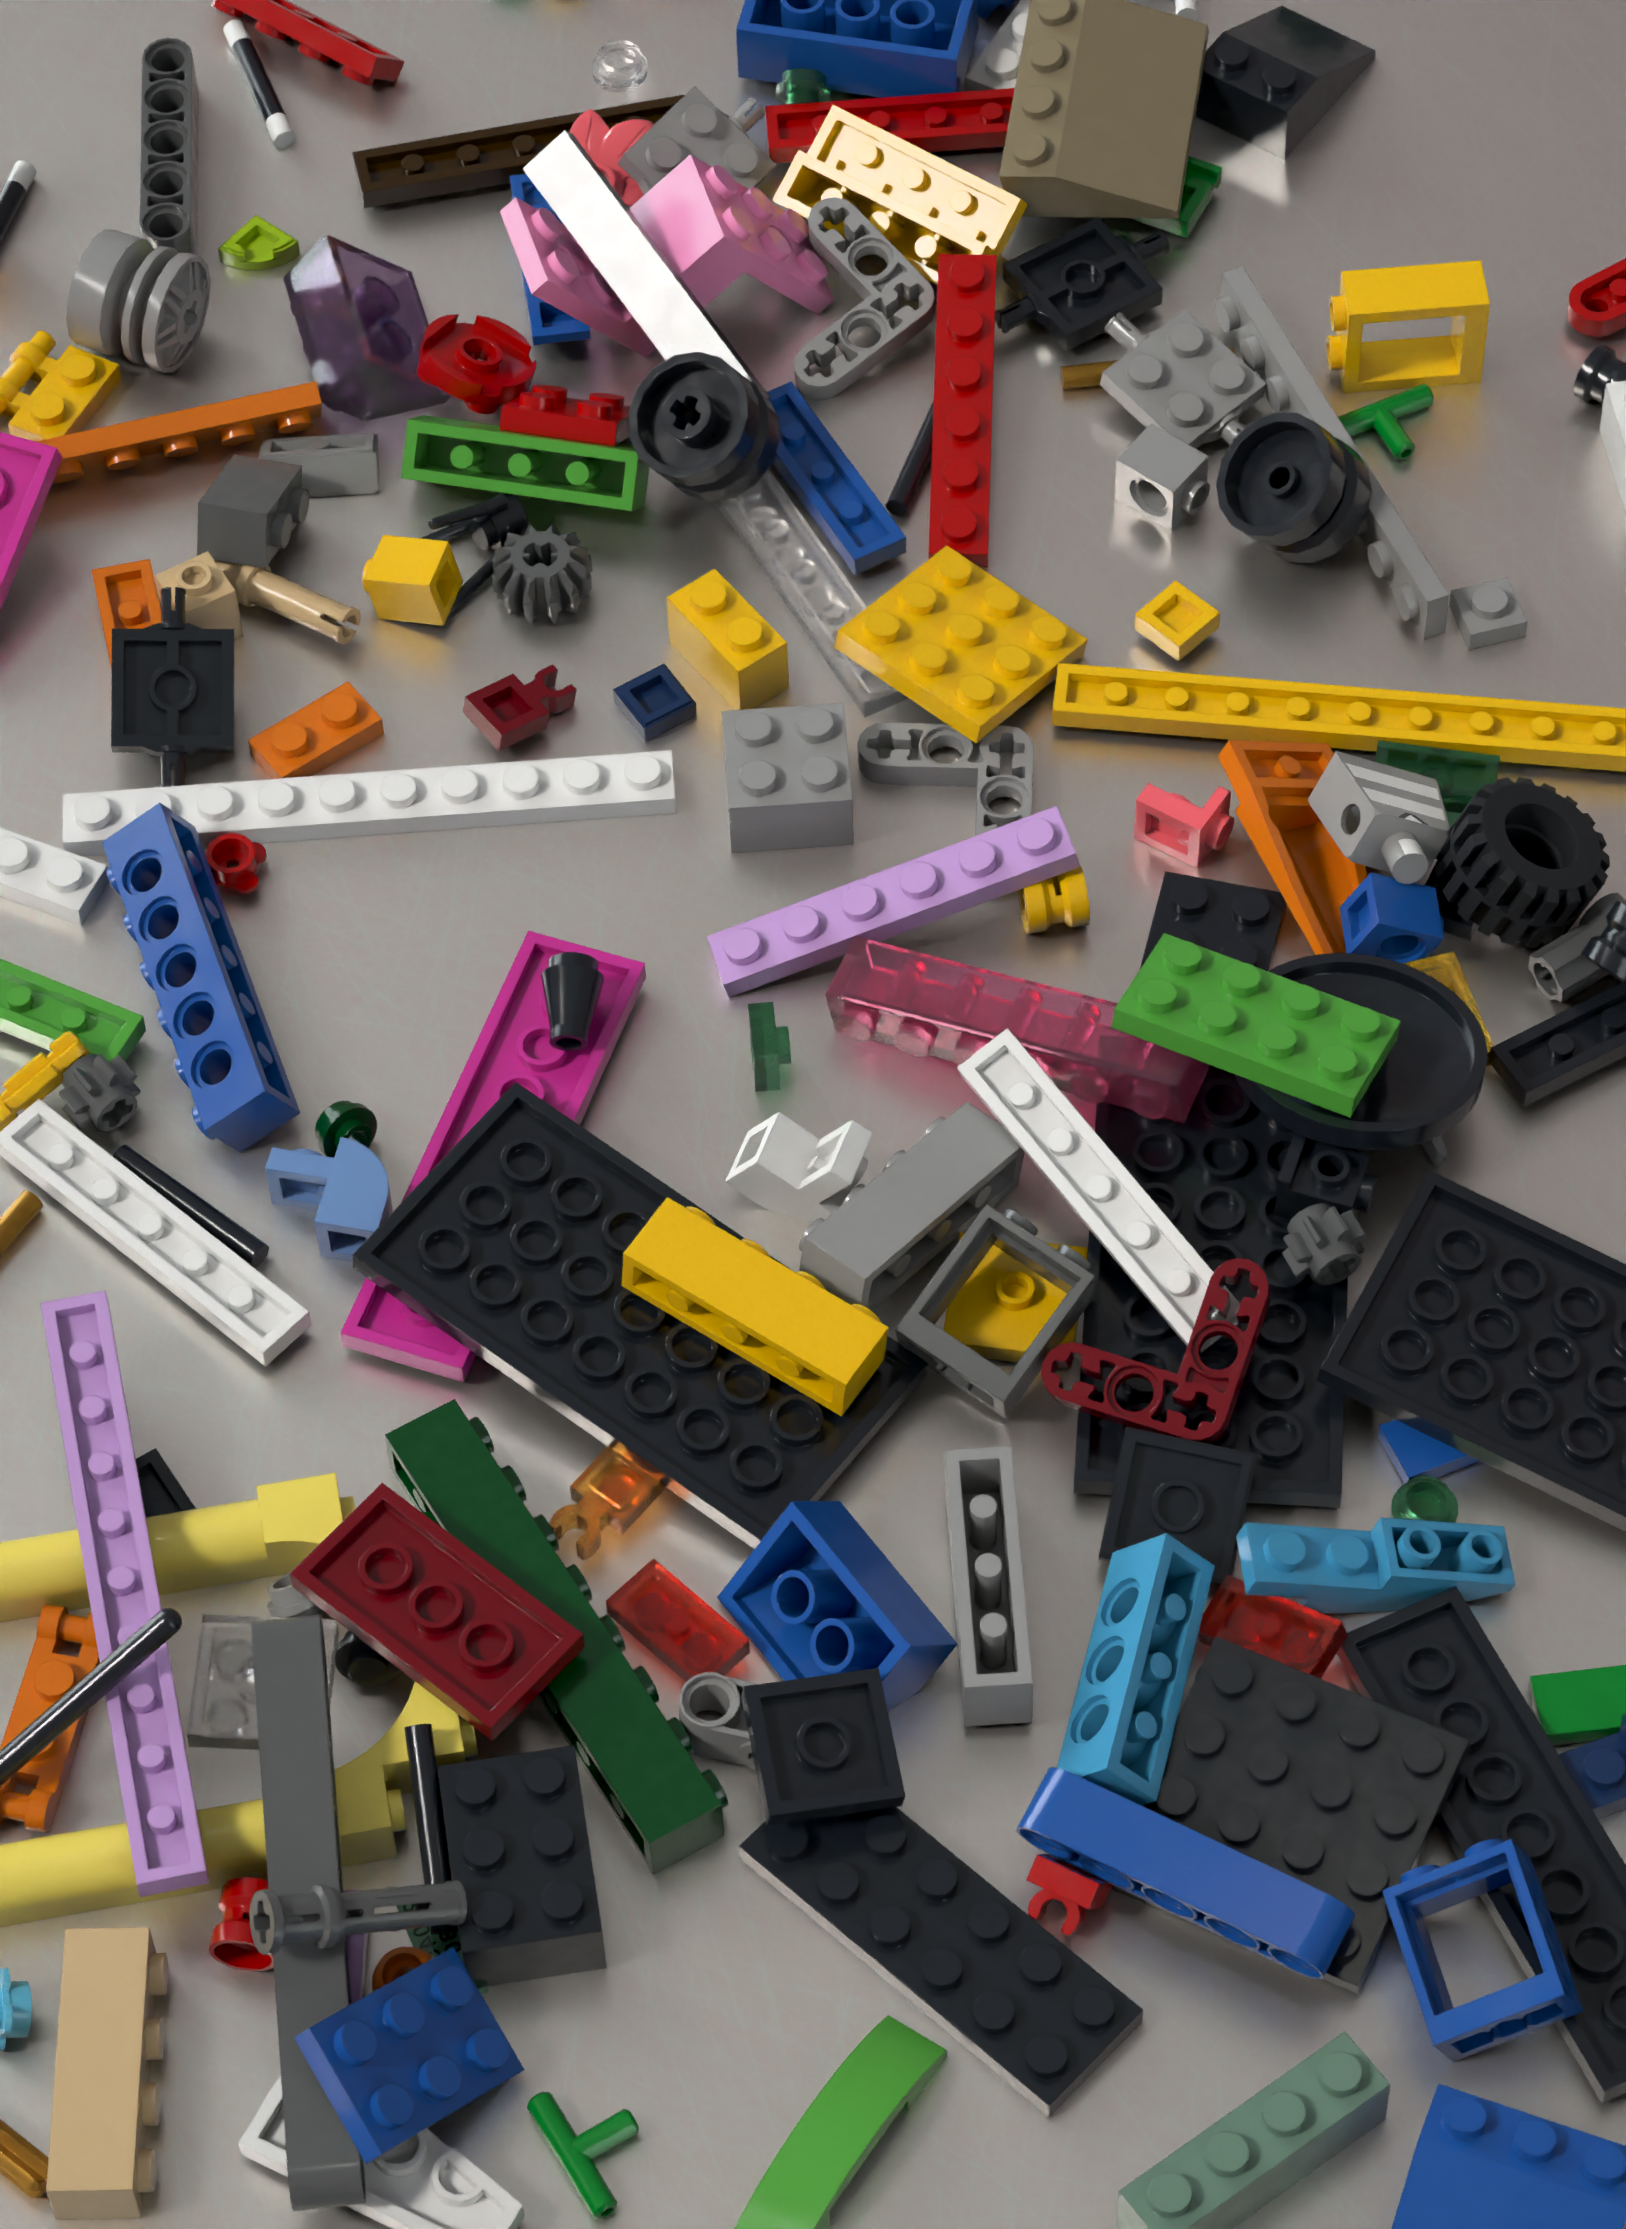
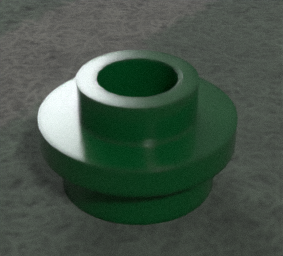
M350 1101L333 1103L322 1112L315 1126V1135L321 1152L327 1157L334 1158L341 1137L357 1141L369 1148L377 1131V1120L374 1113L363 1104Z

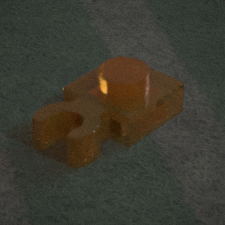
M608 1445L571 1484V1500L577 1504L560 1508L554 1513L549 1524L557 1541L571 1529L585 1531V1534L576 1542L577 1557L584 1561L598 1551L601 1545V1531L607 1525L623 1535L665 1490V1486L662 1485L661 1477L613 1446Z

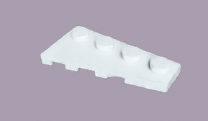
M280 2074L238 2144L241 2155L288 2177ZM428 2128L369 2163L365 2164L364 2162L366 2203L347 2206L392 2229H517L524 2218L523 2204L456 2148L450 2149L431 2133Z

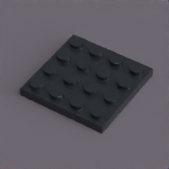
M1215 1636L1177 1717L1157 1801L1142 1806L1326 1892L1346 1904L1354 1912L1355 1917L1323 1979L1359 1994L1392 1922L1382 1890L1401 1883V1876L1417 1867L1469 1752L1470 1745L1469 1740ZM1112 1885V1889L1115 1891H1118L1122 1894H1125L1129 1897H1132L1136 1900H1139L1164 1912L1179 1917L1163 1908H1160L1142 1898H1139L1121 1888Z

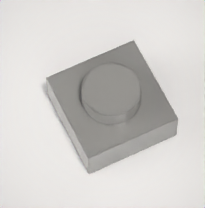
M1508 577L1451 590L1449 606L1468 650L1526 637L1527 620Z

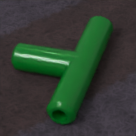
M1421 384L1340 415L1338 418L1350 437L1374 428L1395 459L1405 460L1413 454L1415 445L1397 419L1431 406L1434 396L1429 386Z
M550 2092L536 2094L528 2102L527 2109L592 2217L595 2219L608 2217L616 2210L618 2202L592 2160L638 2134L639 2126L629 2110L623 2109L583 2133L576 2135Z

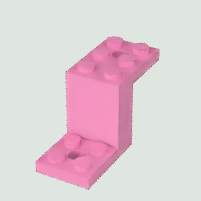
M690 154L629 208L703 308L744 273L756 278L817 315L834 302V298L825 280V277L828 276L827 268L811 247L808 240L809 227L806 221L793 209L784 211L771 203L768 197L758 188L751 187L748 189L739 184L720 165L715 164L711 167ZM517 197L500 211L532 295L645 358L657 349L566 226L559 222L553 213L543 207L536 209Z

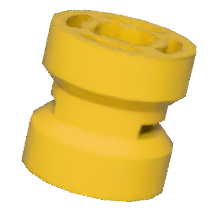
M1081 865L1079 868L1017 890L1021 918L1027 934L1046 932L1051 924L1064 923L1072 928L1089 925L1088 892Z

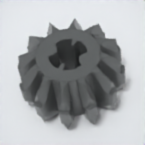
M529 523L526 535L524 536L508 533L504 543L505 547L495 549V556L492 560L494 571L492 575L493 590L497 593V599L503 600L508 614L514 615L524 612V616L529 624L539 615H547L555 624L560 611L577 614L580 600L589 598V592L592 588L590 574L592 572V560L587 548L581 547V542L578 540L576 532L560 535V531L555 523L546 531L537 532Z

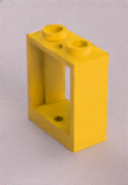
M1481 260L1341 271L1339 296H1330L1329 302L1331 328L1333 332L1336 331V335L1327 336L1326 351L1329 370H1339L1343 394L1407 389L1421 384L1432 387L1481 383L1490 309ZM1452 317L1450 335L1362 342L1363 324Z

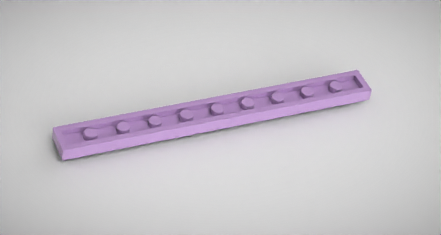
M106 1290L41 1303L100 1663L155 1614L162 1610ZM165 1642L105 1695L136 1884L140 1897L209 1883L168 1642Z

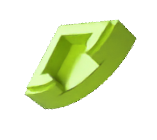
M257 215L218 247L220 262L242 270L254 271L275 268L290 262L300 255L297 239Z

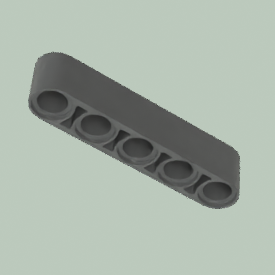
M175 38L156 40L148 45L142 56L140 228L142 238L148 240L154 250L158 246H169L175 248L179 253L198 255L199 93L191 48L184 41Z

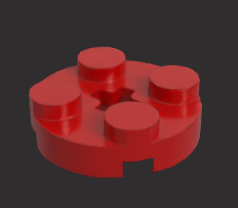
M459 314L446 315L434 320L426 328L419 350L417 375L424 383L436 386L445 393L463 400L470 410L485 415L495 413L500 404H507L519 397L521 392H528L536 370V360L532 362L529 358L531 346L519 332L498 320L477 315L474 324L456 323Z

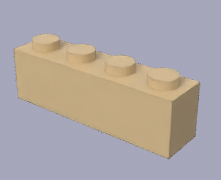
M149 1927L65 1928L46 2192L56 2220L141 2218L143 2192H154L156 2155L154 2149H146L147 2126H158L160 2119L158 2082L150 2083L151 2060H162L164 2053L162 2017H154L155 1996L167 1994L168 1960L166 1953H156Z

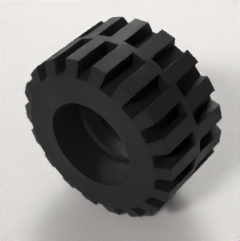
M1508 777L1497 779L1493 785L1487 783L1479 789L1450 828L1448 839L1435 858L1440 862L1436 867L1437 879L1446 884L1442 891L1448 902L1456 903L1459 907L1457 913L1465 921L1470 919L1479 926L1478 931L1488 937L1491 933L1497 935L1502 943L1512 946L1517 941H1520L1526 948L1538 947L1541 942L1549 944L1567 933L1605 884L1608 877L1605 872L1610 866V858L1603 851L1607 845L1603 834L1594 830L1595 821L1588 813H1582L1576 807L1577 802L1568 795L1566 798L1556 793V788L1545 783L1541 787L1537 786L1531 779L1519 777L1515 783Z

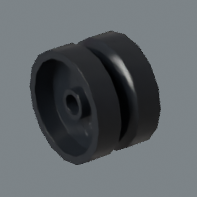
M698 351L674 355L654 367L637 387L628 412L629 438L638 457L686 495L710 502L735 498L755 486L772 465L780 441L779 417L769 396L721 357Z
M1275 412L1253 421L1233 439L1221 460L1216 482L1219 507L1229 523L1245 535L1256 540L1257 543L1272 553L1295 563H1314L1330 557L1350 542L1367 516L1372 494L1369 470L1357 451L1332 436L1329 431L1299 413Z

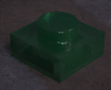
M773 1002L748 1004L755 1092L780 1090L779 1065L791 1064L788 1026L776 1027Z

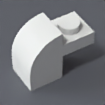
M778 1112L747 1132L725 1182L772 1212L806 1222H814L818 1218L825 1220L842 1206L851 1189L862 1178L868 1165V1160L863 1156L873 1132L852 1119L819 1139L781 1112Z

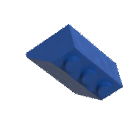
M792 1501L717 1596L718 1600L783 1681L879 1668L888 1712L920 1692L958 1645L840 1501Z
M1438 2084L1417 2141L1391 2229H1626V2146Z

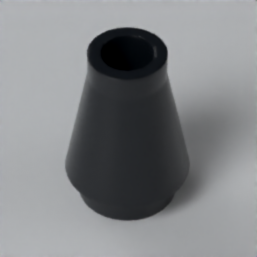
M577 952L559 953L549 958L548 968L541 973L550 1026V1045L556 1049L579 1051L588 1045L589 1029L604 982L603 974L598 971L599 963L592 956Z

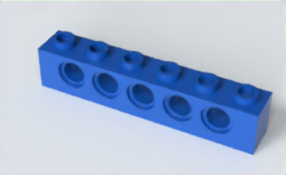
M159 802L102 842L110 864L106 873L109 882L121 896L127 912L123 916L124 925L131 937L138 943L144 959L140 963L142 975L149 986L155 991L161 1009L157 1011L159 1023L166 1034L172 1039L178 1055V1058L174 1060L176 1071L182 1081L190 1088L196 1105L192 1109L193 1119L207 1138L211 1140L217 1138L241 1153L300 1114V1110L196 828Z

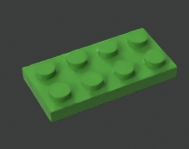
M1164 933L1115 1007L1111 1028L1351 1118L1397 1041L1401 1021Z

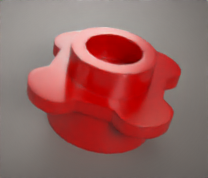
M229 833L215 838L208 844L206 859L217 888L223 887L229 890H236L240 894H249L259 886L257 871L259 865L266 861L267 854L264 846L260 843L251 842L250 839L240 834ZM238 865L234 868H228L229 866Z

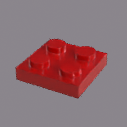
M533 385L532 392H521L519 397L501 406L499 430L616 446L629 437L628 412L630 406H624L625 398L620 395L590 393L589 400L567 398L568 390L563 387Z

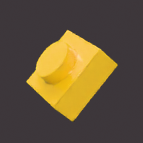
M1175 580L1135 614L1134 629L1174 659L1180 661L1219 628L1220 612Z

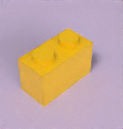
M716 569L711 570L666 597L669 643L734 710L755 709L789 688L787 642Z

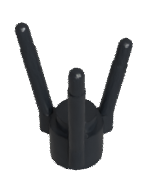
M501 493L483 503L431 518L428 522L430 529H443L423 536L421 539L449 541L470 532L479 548L482 550L489 548L495 550L505 547L504 543L508 533L520 536L526 535L529 519L523 506L513 494ZM495 554L461 586L449 615L457 610L494 574L492 560Z

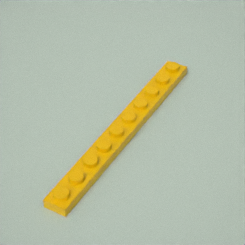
M1058 663L1052 709V725L1226 740L1327 743L1330 748L1626 772V708Z

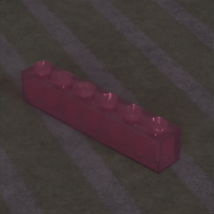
M854 936L825 994L835 1031L842 1033L849 1039L858 1042L871 1040L897 1047L911 1056L925 1057L928 1055L954 1062L958 1065H961L1008 1028L1060 1091L1072 1093L1079 1099L1089 1103L1106 1102L1129 1108L1139 1115L1150 1119L1163 1117L1184 1123L1211 1066L1111 1028L1114 1009L1118 1003Z

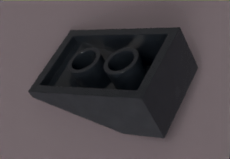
M1279 6L1224 31L1206 50L1196 117L1285 160L1375 59L1376 50L1284 6Z

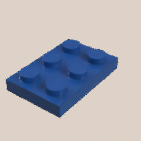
M454 1947L294 2037L365 2164L525 2070Z

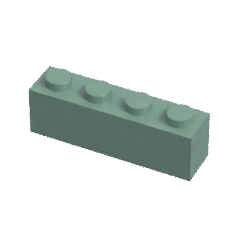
M1344 2031L1119 2190L1117 2227L1119 2229L1235 2228L1386 2119L1391 2084Z

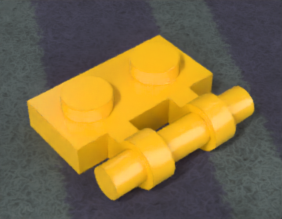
M39 330L29 342L20 343L10 356V367L0 377V416L3 414L12 418L8 423L11 435L31 441H40L82 432L122 380L119 364L72 345L68 346L58 360L50 358L48 355L56 346L55 339L49 333ZM32 379L39 382V385L29 396L20 392L27 381Z

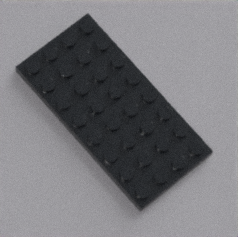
M1100 1042L1095 1120L1096 1134L1213 1272L1225 1261L1235 1258L1249 1259L1258 1264L1265 1272L1270 1287V1303L1228 1427L1223 1436L1211 1445L1257 1454L1247 1503L1340 1508L1342 1495L1344 1394L1316 1380L1323 1362L1347 1320L1348 1277L1331 1285H1321L1318 1282H1313L1309 1274L1296 1278L1282 1254L1288 1248L1283 1238L1289 1234L1287 1227L1290 1219L1275 1215L1277 1179L1294 1131L1282 1126L1261 1111L1244 1093L1233 1073L1156 1044ZM1089 1230L1087 1261L1092 1265L1090 1273L1095 1276L1096 1295L1084 1310L1082 1344L1178 1374L1187 1346ZM1241 1276L1236 1285L1225 1284L1226 1288L1239 1303H1241L1244 1297L1255 1299L1257 1295L1251 1289L1248 1276ZM1238 1323L1236 1326L1242 1331H1246L1249 1323ZM1222 1336L1200 1353V1359L1205 1366L1221 1370L1234 1363L1238 1354V1347L1232 1339ZM1081 1367L1080 1381L1094 1385L1097 1388L1098 1395L1094 1401L1101 1403L1104 1401L1105 1381L1113 1369L1103 1368L1102 1381L1087 1376ZM1134 1377L1127 1379L1120 1385L1117 1390L1116 1400L1118 1405L1126 1411H1141L1151 1403L1154 1390L1148 1381L1143 1378ZM1166 1388L1165 1407L1157 1421L1166 1422L1167 1409L1186 1416L1190 1430H1197L1202 1421L1213 1422L1216 1416L1209 1412L1207 1400L1199 1399L1194 1408H1187L1173 1402L1172 1394L1176 1389ZM1078 1411L1074 1493L1112 1495L1125 1428L1128 1426Z
M515 1082L352 1255L353 1268L755 1549L792 1501H818L925 1378L928 1363L887 1336L883 1362L843 1416H840L622 1286L623 1253L667 1197L685 1208L690 1206L700 1209L714 1221L717 1227L740 1240L745 1238Z

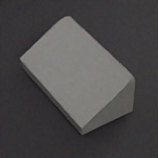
M359 433L273 438L261 441L260 459L302 465V488L308 489L309 498L374 494L378 492V434Z

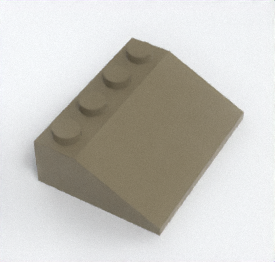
M1030 0L999 173L1003 190L1021 198L1028 204L1022 217L1179 218L1209 35L1207 24L1125 0Z

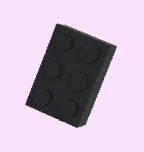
M575 1745L437 1766L452 1880L460 1881L467 1899L466 1919L462 1925H459L463 1960L477 1988L607 1968Z

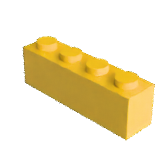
M667 1197L623 1253L622 1286L840 1416H843L884 1360L889 1327L881 1323L874 1312L860 1304L850 1305L826 1291L823 1284L814 1276L803 1271L794 1272L772 1259L768 1252L758 1243L749 1239L740 1240L717 1227L714 1221L698 1208L690 1206L685 1208Z

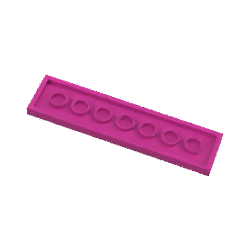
M528 931L402 1202L515 1082L580 1125L646 979L645 963ZM564 952H577L592 956L598 961V971L604 976V982L588 1033V1045L579 1051H563L550 1045V1026L541 973L548 968L550 957ZM368 1278L365 1279L340 1332L342 1347L460 1382L465 1381L476 1356L474 1352Z

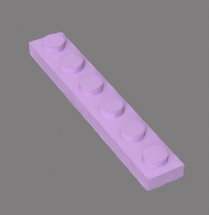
M1054 806L706 937L722 983L730 998L1079 868L1080 864L1058 806Z

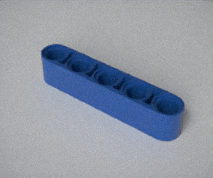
M1050 1767L1047 1770L1016 1829L1017 1833L1025 1841L1041 1851L1288 1969L1313 1979L1324 1978L1355 1917L1354 1912L1346 1904L1326 1892L1063 1769Z

